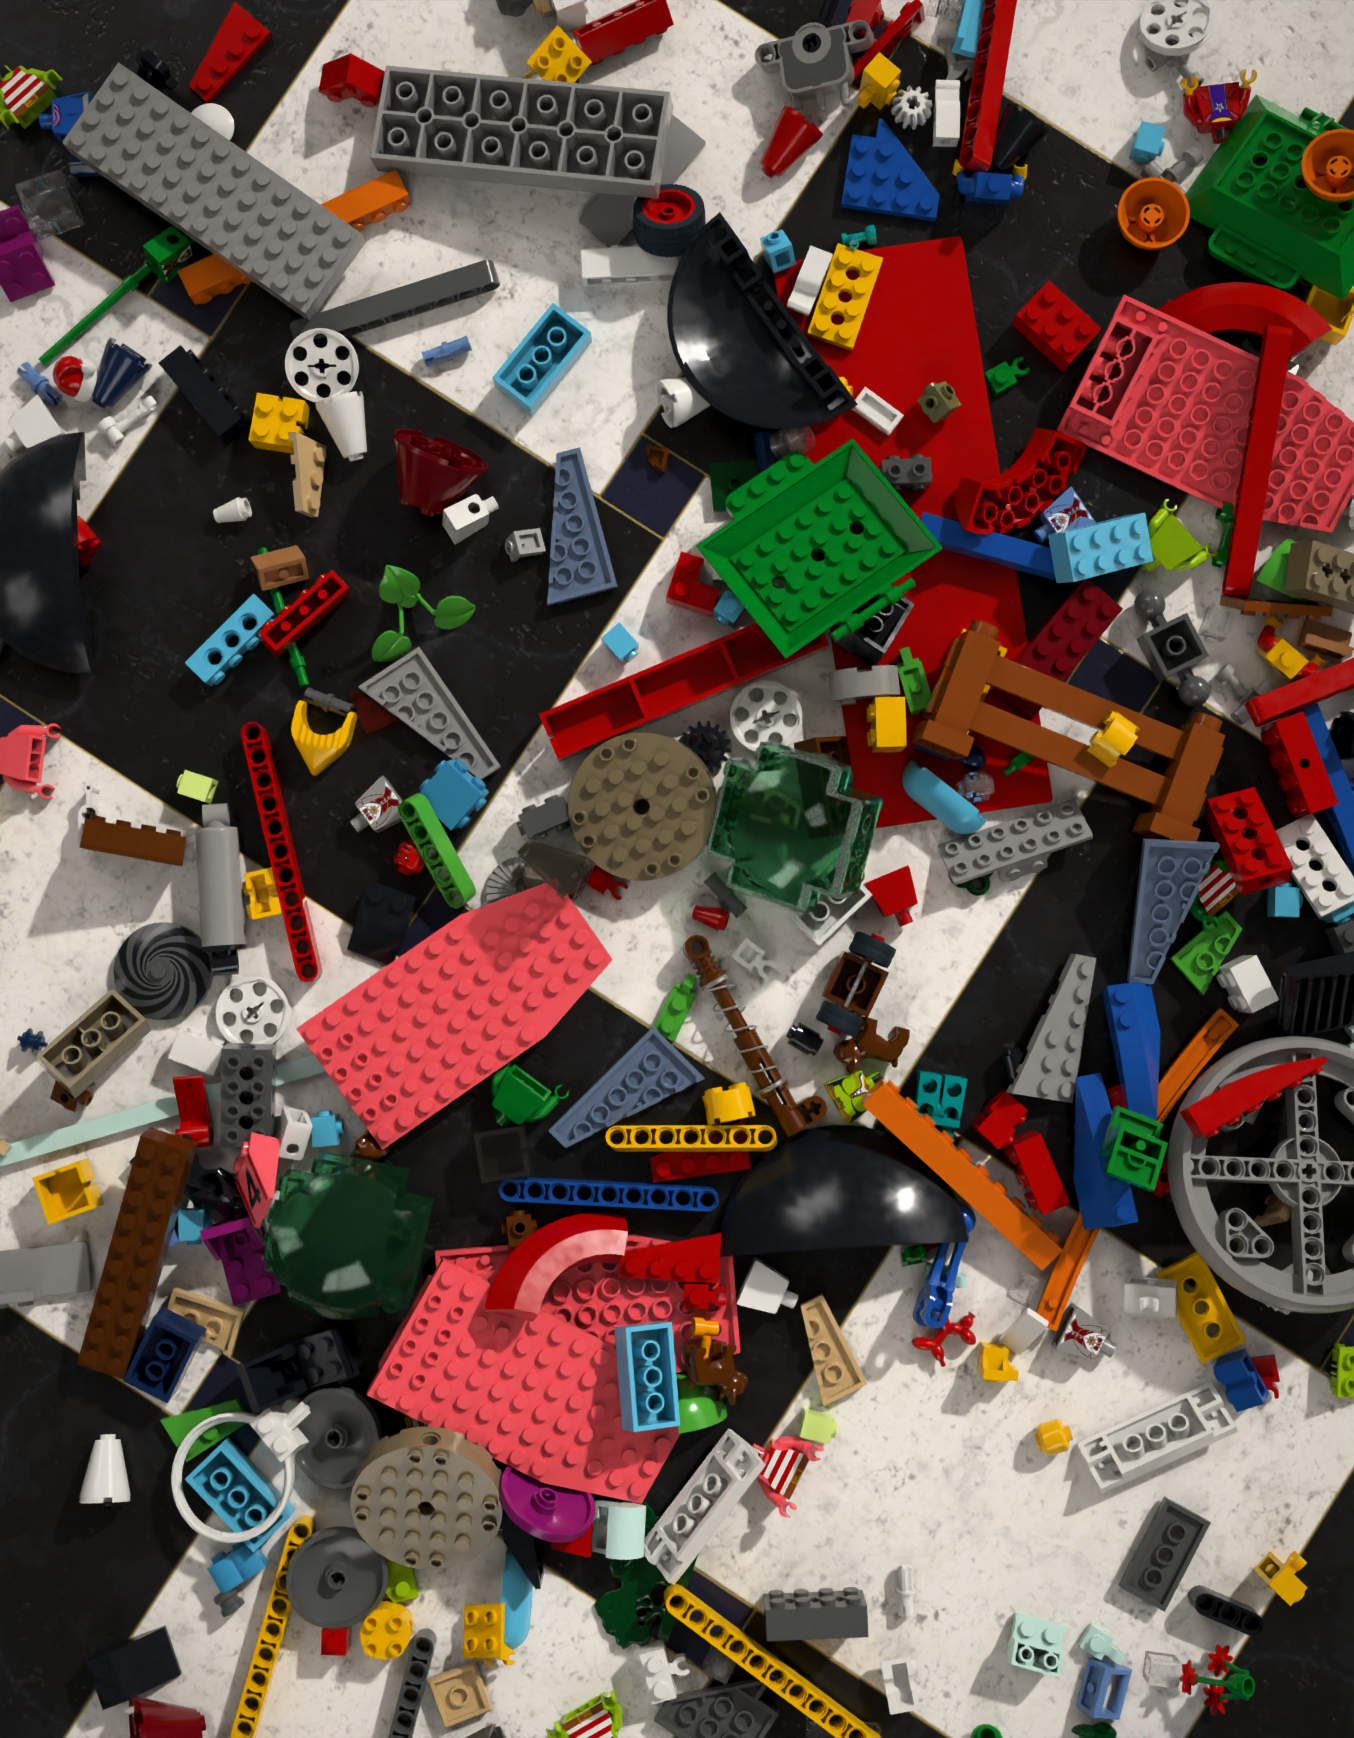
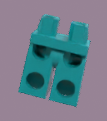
M917 1070L915 1104L918 1106L917 1111L922 1116L925 1114L929 1115L936 1125H940V1132L944 1130L953 1138L955 1128L960 1126L968 1079L960 1076L941 1075L939 1073Z

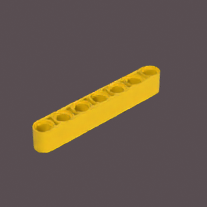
M767 1125L612 1126L608 1129L605 1136L608 1145L618 1152L771 1151L777 1145L776 1132ZM617 1133H622L624 1135L622 1143L613 1144L612 1137ZM641 1133H646L649 1136L645 1144H638L636 1142L637 1136ZM665 1133L673 1135V1140L669 1144L661 1143V1137ZM689 1133H696L698 1135V1140L694 1144H687L685 1142V1138ZM738 1133H745L748 1138L745 1143L737 1144L734 1141L735 1136ZM770 1133L773 1138L770 1143L762 1144L759 1141L760 1135ZM712 1134H722V1141L719 1144H712L710 1142Z

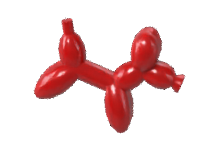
M968 1312V1315L964 1316L959 1324L950 1323L948 1318L945 1325L940 1327L933 1339L916 1337L912 1339L911 1343L917 1349L923 1351L931 1350L932 1356L939 1361L941 1367H944L946 1364L944 1362V1350L941 1346L942 1342L950 1334L960 1335L965 1344L974 1345L976 1337L970 1328L973 1325V1318L976 1316Z

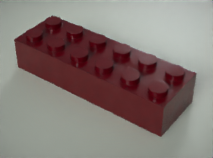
M1089 578L1083 579L1072 588L1013 661L1064 682L1123 608ZM994 687L988 690L992 696L1014 715L1025 720H1032L1042 708Z

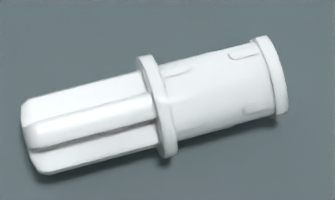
M900 1564L898 1566V1587L896 1588V1593L898 1594L899 1603L898 1615L901 1617L904 1616V1613L905 1617L914 1616L913 1594L916 1593V1589L913 1587V1567L909 1564Z

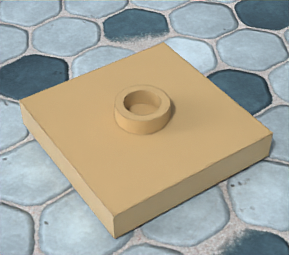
M476 1660L428 1678V1684L444 1728L492 1711L493 1707Z

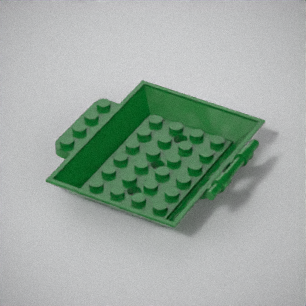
M1256 94L1247 106L1241 120L1228 133V140L1220 144L1187 191L1186 198L1189 203L1190 218L1214 231L1209 238L1207 247L1212 257L1261 284L1288 292L1302 278L1343 301L1354 286V198L1343 202L1325 201L1315 196L1308 187L1298 188L1295 183L1299 180H1304L1301 169L1302 158L1310 142L1324 132L1348 128L1334 122V118L1324 115L1323 112L1319 114L1307 107L1303 109L1301 117ZM1263 158L1266 164L1257 166L1253 163V160ZM1341 203H1348L1351 205L1352 209L1349 211H1342L1339 209L1338 205Z
M851 439L815 465L804 453L799 451L791 452L728 495L726 511L733 521L696 545L698 550L785 659L835 624L840 626L831 633L832 638L836 642L848 633H854L864 626L865 621L886 606L894 605L904 598L906 592L916 586L912 578H909L899 586L895 585L892 587V584L943 549L854 439ZM858 525L863 529V532L859 535L853 534L850 531V527ZM814 552H820L825 558L818 562L814 561L811 555ZM775 579H782L786 585L778 589L772 585V582ZM877 597L879 599L859 614H852V612L872 598Z

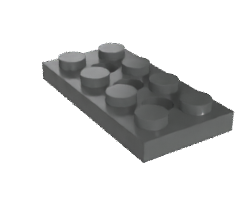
M1164 1496L1118 1584L1120 1588L1165 1612L1211 1522ZM1179 1525L1182 1527L1181 1535L1176 1538L1171 1537V1528ZM1162 1548H1169L1171 1550L1169 1558L1165 1560L1159 1559V1551ZM1151 1570L1159 1571V1578L1154 1582L1147 1581V1574Z

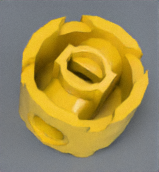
M746 1082L728 1086L729 1090L723 1091L722 1087L704 1091L705 1095L702 1096L708 1125L756 1116L750 1087H747Z
M391 1599L382 1600L379 1606L366 1616L360 1630L361 1645L366 1655L376 1659L388 1660L400 1656L404 1652L413 1632L414 1621L412 1613L404 1607L403 1603H393Z

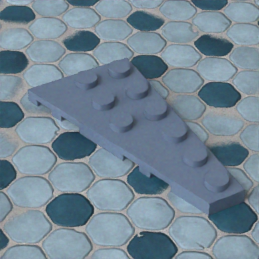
M580 447L556 454L547 606L618 588Z
M1143 839L1127 981L1129 983L1154 984L1166 959L1165 955L1177 936L1176 932L1180 924L1184 922L1199 891V885L1205 873L1207 874L1211 866L1210 862L1220 847L1218 842Z
M652 1026L548 1131L567 1148L625 1117H629L676 1092L684 1090L696 1082L704 1080L705 1077Z

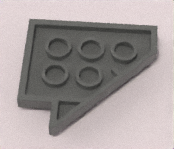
M757 1678L677 1694V1698L663 1703L654 1717V1721L678 1738H764L778 1717L779 1710L760 1698L767 1686Z

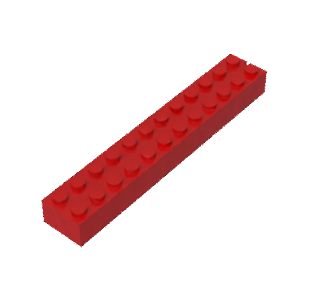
M754 623L540 713L539 716L550 738L549 740L559 762H562L598 747L614 737L631 733L827 650L829 643L825 634L822 633L785 659L760 626Z

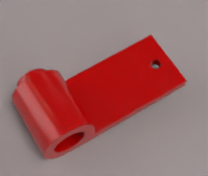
M203 1075L173 1077L172 1080L181 1120L179 1129L175 1130V1135L182 1137L183 1134L189 1135L193 1141L198 1142L197 1148L213 1146L214 1129Z

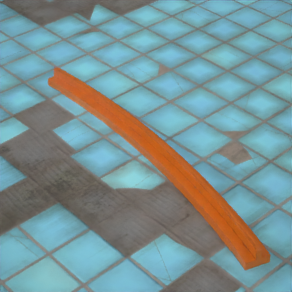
M1218 1008L1201 1027L1158 1081L1157 1122L1162 1123L1194 1078L1224 1041L1239 1026L1221 1008ZM1080 1210L1062 1245L1063 1251L1056 1258L1035 1311L1049 1321L1047 1328L1054 1331L1058 1330L1074 1285L1100 1228L1084 1229Z

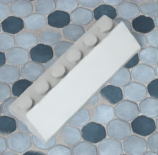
M1209 1382L1077 1442V1445L1091 1476L1094 1478L1101 1493H1105L1238 1432L1224 1407V1402L1212 1382Z
M729 1428L644 1539L645 1557L649 1563L656 1565L668 1583L673 1585L680 1579L766 1466L758 1456L759 1451Z

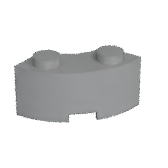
M897 665L872 666V669L857 670V667L829 672L831 701L842 702L843 706L857 704L856 700L900 695Z

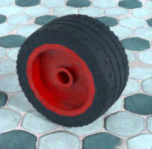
M662 184L660 185L658 199L637 197L633 205V230L636 242L642 250L654 256L668 258L683 255L688 246L696 240L701 229L706 225L703 199L696 191L686 186Z

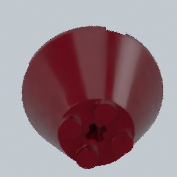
M395 430L393 438L401 496L399 502L407 506H417L420 508V512L425 515L434 516V513L443 515V510L454 505L488 469V463H485V466L482 464V457L456 443L435 436L434 440L422 437L423 432L416 430Z
M137 1696L130 1697L129 1707L134 1706V1714L129 1715L130 1738H203L202 1731H206L205 1717L200 1712H197L196 1709Z

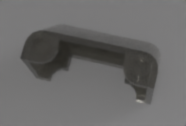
M535 841L531 844L526 842L517 852L519 854L518 861L521 864L510 874L513 877L510 885L519 893L547 882L556 890V894L562 900L568 894L574 902L587 887L596 863L583 855Z

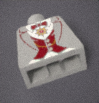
M381 776L355 802L361 813L350 820L358 833L369 825L378 833L402 821L398 813V806L403 800L386 777Z
M1071 1303L1051 1344L1058 1351L1089 1361H1095L1099 1352L1110 1358L1116 1350V1344L1106 1339L1109 1330L1074 1303Z

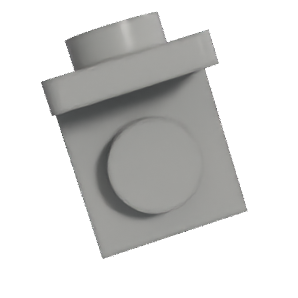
M540 528L513 531L506 538L505 550L510 556L511 562L517 561L520 557L539 555L546 551Z

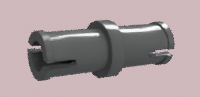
M310 687L305 691L304 696L306 697L303 698V701L322 708L326 713L331 711L347 717L349 712L354 711L352 710L354 709V704L337 699L334 694L329 693L327 695Z
M716 872L704 881L718 897V902H723L735 918H738L747 909L733 893L734 889L732 887L729 888L718 877Z

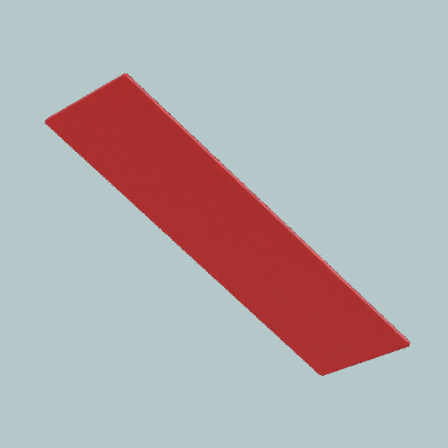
M956 236L861 250L881 257L883 261L852 351L807 336L825 279L811 312L807 316L786 308L805 259L795 260L796 265L774 273L778 299L825 363L831 366L838 377H845L847 379L848 386L853 387L852 397L854 400L864 387H867L904 415L889 436L852 409L829 421L814 426L798 428L801 452L815 465L839 447L854 439L877 468H879L881 461L889 456H899L900 459H909L910 456L918 454L924 455V458L931 457L932 483L930 487L921 492L902 489L898 494L919 519L923 512L960 522L955 511L954 501L961 479L966 477L977 481H985L1000 475L962 238ZM851 269L846 272V276L850 280H856L859 277L856 270ZM841 292L838 295L839 300L845 303L852 299L848 292ZM835 314L831 317V321L835 325H840L844 322V318L839 314ZM946 381L954 389L955 396L962 405L945 420L933 424L929 416L924 414L917 400L924 394L923 389L933 382L938 384ZM858 525L850 527V531L853 534L859 535L863 532V529ZM1007 530L1006 533L1002 534L1010 536V530ZM945 549L939 551L891 585L892 587L895 585L899 586L909 578H912L916 586L906 592L904 597L915 605L876 666L902 663L899 649L909 647L912 658H919V661L922 662L932 695L944 669L943 664L952 640L958 638L963 629L968 630L971 620L983 621L997 627L999 633L996 641L1001 642L1000 646L1008 649L1004 658L1013 661L1028 643L1016 570ZM817 552L818 561L824 560V555ZM837 624L832 626L829 631L835 669L842 670L857 667V670L872 669L870 665L833 642L834 639L831 633L840 626ZM899 673L900 695L891 697H905L907 746L901 752L872 753V747L867 746V732L871 729V722L866 720V709L874 699L856 700L857 704L843 706L841 702L858 816L862 830L937 820V818L910 798L903 787L902 775L910 760L915 761L921 768H927L968 802L973 799V792H976V796H982L983 801L971 803L979 810V813L1049 803L1053 799L1047 762L1035 757L1020 770H1016L1014 773L1012 772L1006 776L1002 770L1008 767L1011 760L1022 752L972 731L968 733L969 736L975 738L972 747H979L986 755L985 765L979 769L984 772L976 774L973 780L962 775L972 771L967 769L963 763L953 759L945 760L913 748L914 743L910 742L916 724L925 721V719L921 718L923 713L911 716ZM987 692L984 703L1013 714ZM1038 712L1036 716L1029 721L1041 726L1040 715Z

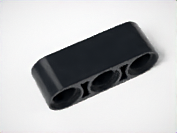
M1201 1585L1194 1586L1189 1591V1601L1199 1614L1249 1636H1256L1262 1632L1264 1627L1263 1620L1249 1605ZM1201 1597H1208L1206 1603L1198 1605ZM1230 1606V1611L1222 1615L1223 1608ZM1253 1616V1621L1245 1625L1246 1618Z

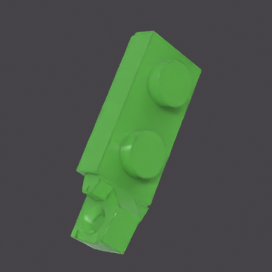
M905 647L899 649L903 662L897 665L910 713L913 716L926 711L932 695L922 662L919 661V658L913 659L910 648Z
M691 974L687 975L683 985L677 982L676 986L673 987L655 1025V1028L665 1038L674 1042L696 998L697 991L693 990L692 987L697 977Z

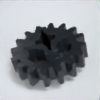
M698 721L696 729L690 725L688 726L690 733H682V737L686 740L681 741V743L702 758L710 774H712L714 766L720 770L722 768L720 762L727 763L728 758L724 754L731 753V749L726 748V745L730 744L731 740H724L723 737H725L727 732L726 730L719 732V724L712 728L710 727V721H707L706 726H702L701 722ZM706 732L714 734L718 739H711L707 736ZM697 734L698 740L694 745L689 746L690 740ZM702 737L706 745H711L708 751V758L703 750L698 749L701 747ZM721 749L719 757L713 761V753Z

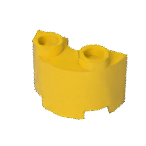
M1110 711L1103 720L1105 724L1102 732L1096 731L1089 740L1091 745L1087 749L1088 752L1110 768L1116 765V761L1121 754L1125 756L1138 738L1135 733L1140 730L1139 727L1117 711Z
M272 867L244 873L245 882H242L245 896H250V905L246 906L249 919L258 920L282 914Z

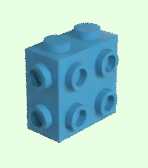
M455 759L443 760L435 768L436 774L432 779H426L419 787L421 790L420 794L426 796L437 817L450 830L458 827L464 828L471 820L469 815L474 810L478 811L487 802L484 798L489 794V791L485 788V783L478 777H473L467 771L468 767L462 761Z

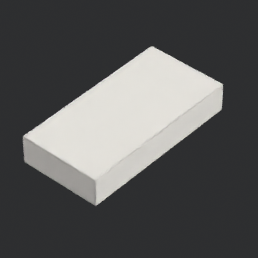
M864 387L855 399L858 405L852 408V410L887 436L892 433L904 416L867 387Z
M1028 1307L1000 1336L999 1342L1020 1355L1048 1327L1049 1321Z

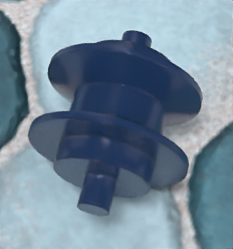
M29 1028L22 1036L17 1038L20 1041L22 1052H26L30 1048L33 1055H36L43 1047L48 1045L45 1042L43 1031H39L35 1035L32 1028Z

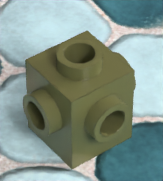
M946 381L938 384L935 382L929 384L923 389L924 394L917 400L921 405L922 411L925 415L929 416L933 424L945 420L962 405L955 396L954 389Z

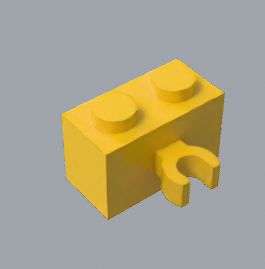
M880 52L863 70L859 89L860 94L858 96L859 100L857 101V104L863 109L871 102L881 110L886 104L890 105L893 98L898 95L896 90L901 83L899 81L901 70Z
M1270 1551L1254 1568L1256 1573L1290 1606L1300 1601L1304 1596V1591L1308 1588L1294 1575L1307 1563L1296 1551H1293L1288 1556L1284 1564Z

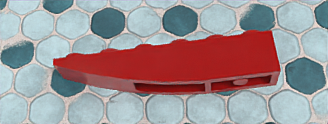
M1321 1057L1299 1060L1250 1074L1219 1088L1182 1110L1180 1114L1196 1139L1202 1136L1208 1139L1219 1133L1218 1127L1224 1123L1228 1127L1241 1120L1239 1117L1241 1113L1246 1111L1250 1114L1261 1108L1260 1102L1266 1098L1270 1102L1282 1095L1280 1090L1288 1087L1290 1090L1303 1083L1301 1080L1303 1076L1308 1074L1309 1077L1320 1073L1323 1071L1321 1066L1327 1063L1328 1059Z

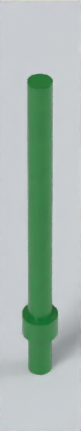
M145 263L132 275L128 274L117 289L38 358L44 366L50 363L130 290L133 292L139 286L138 283L152 271L151 268Z
M267 548L257 550L259 555L268 553ZM276 587L270 589V593L278 615L285 605L280 589ZM295 642L288 648L291 657L289 662L292 670H295L300 687H306L309 685L304 669L306 664L304 657L300 656L297 643Z

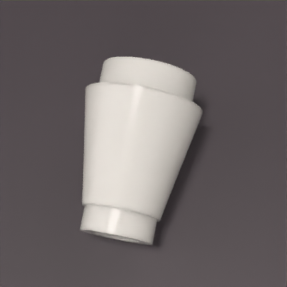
M237 497L214 509L213 515L217 523L246 521L248 517L252 516V510L246 498L241 499Z

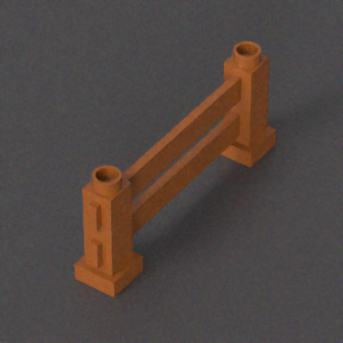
M971 620L968 630L961 633L959 638L952 640L943 667L947 668L941 685H935L925 713L930 714L928 720L916 724L910 742L956 760L968 757L975 738L967 735L968 730L1151 804L1152 806L1148 813L1138 814L1132 830L1134 833L1149 839L1197 841L1201 830L1193 827L1192 824L1199 817L1207 795L1204 793L1210 776L1215 774L1224 749L1221 746L1226 735L1219 733L1222 725L1220 719L1205 713L1194 712L1190 724L1182 725L1179 730L997 655L1001 642L996 641L999 629L983 621ZM985 684L1101 732L1105 727L1103 720L1110 711H1117L1140 728L1135 733L1138 738L1133 745L1169 759L1163 776L1121 758H1118L1116 765L1110 768L1087 751L1089 745L979 701Z

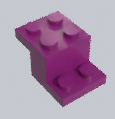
M19 205L0 211V285L10 302L55 286V280L43 260L42 247Z

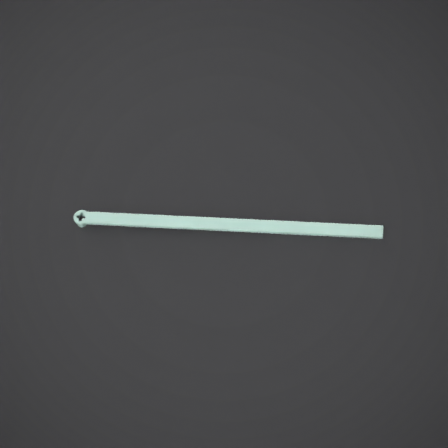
M315 1055L276 1065V1086L319 1074L326 1070ZM221 1082L205 1086L209 1106L220 1103ZM243 1091V1094L247 1095L250 1094V1092ZM176 1095L10 1143L13 1147L7 1155L0 1153V1167L179 1115Z

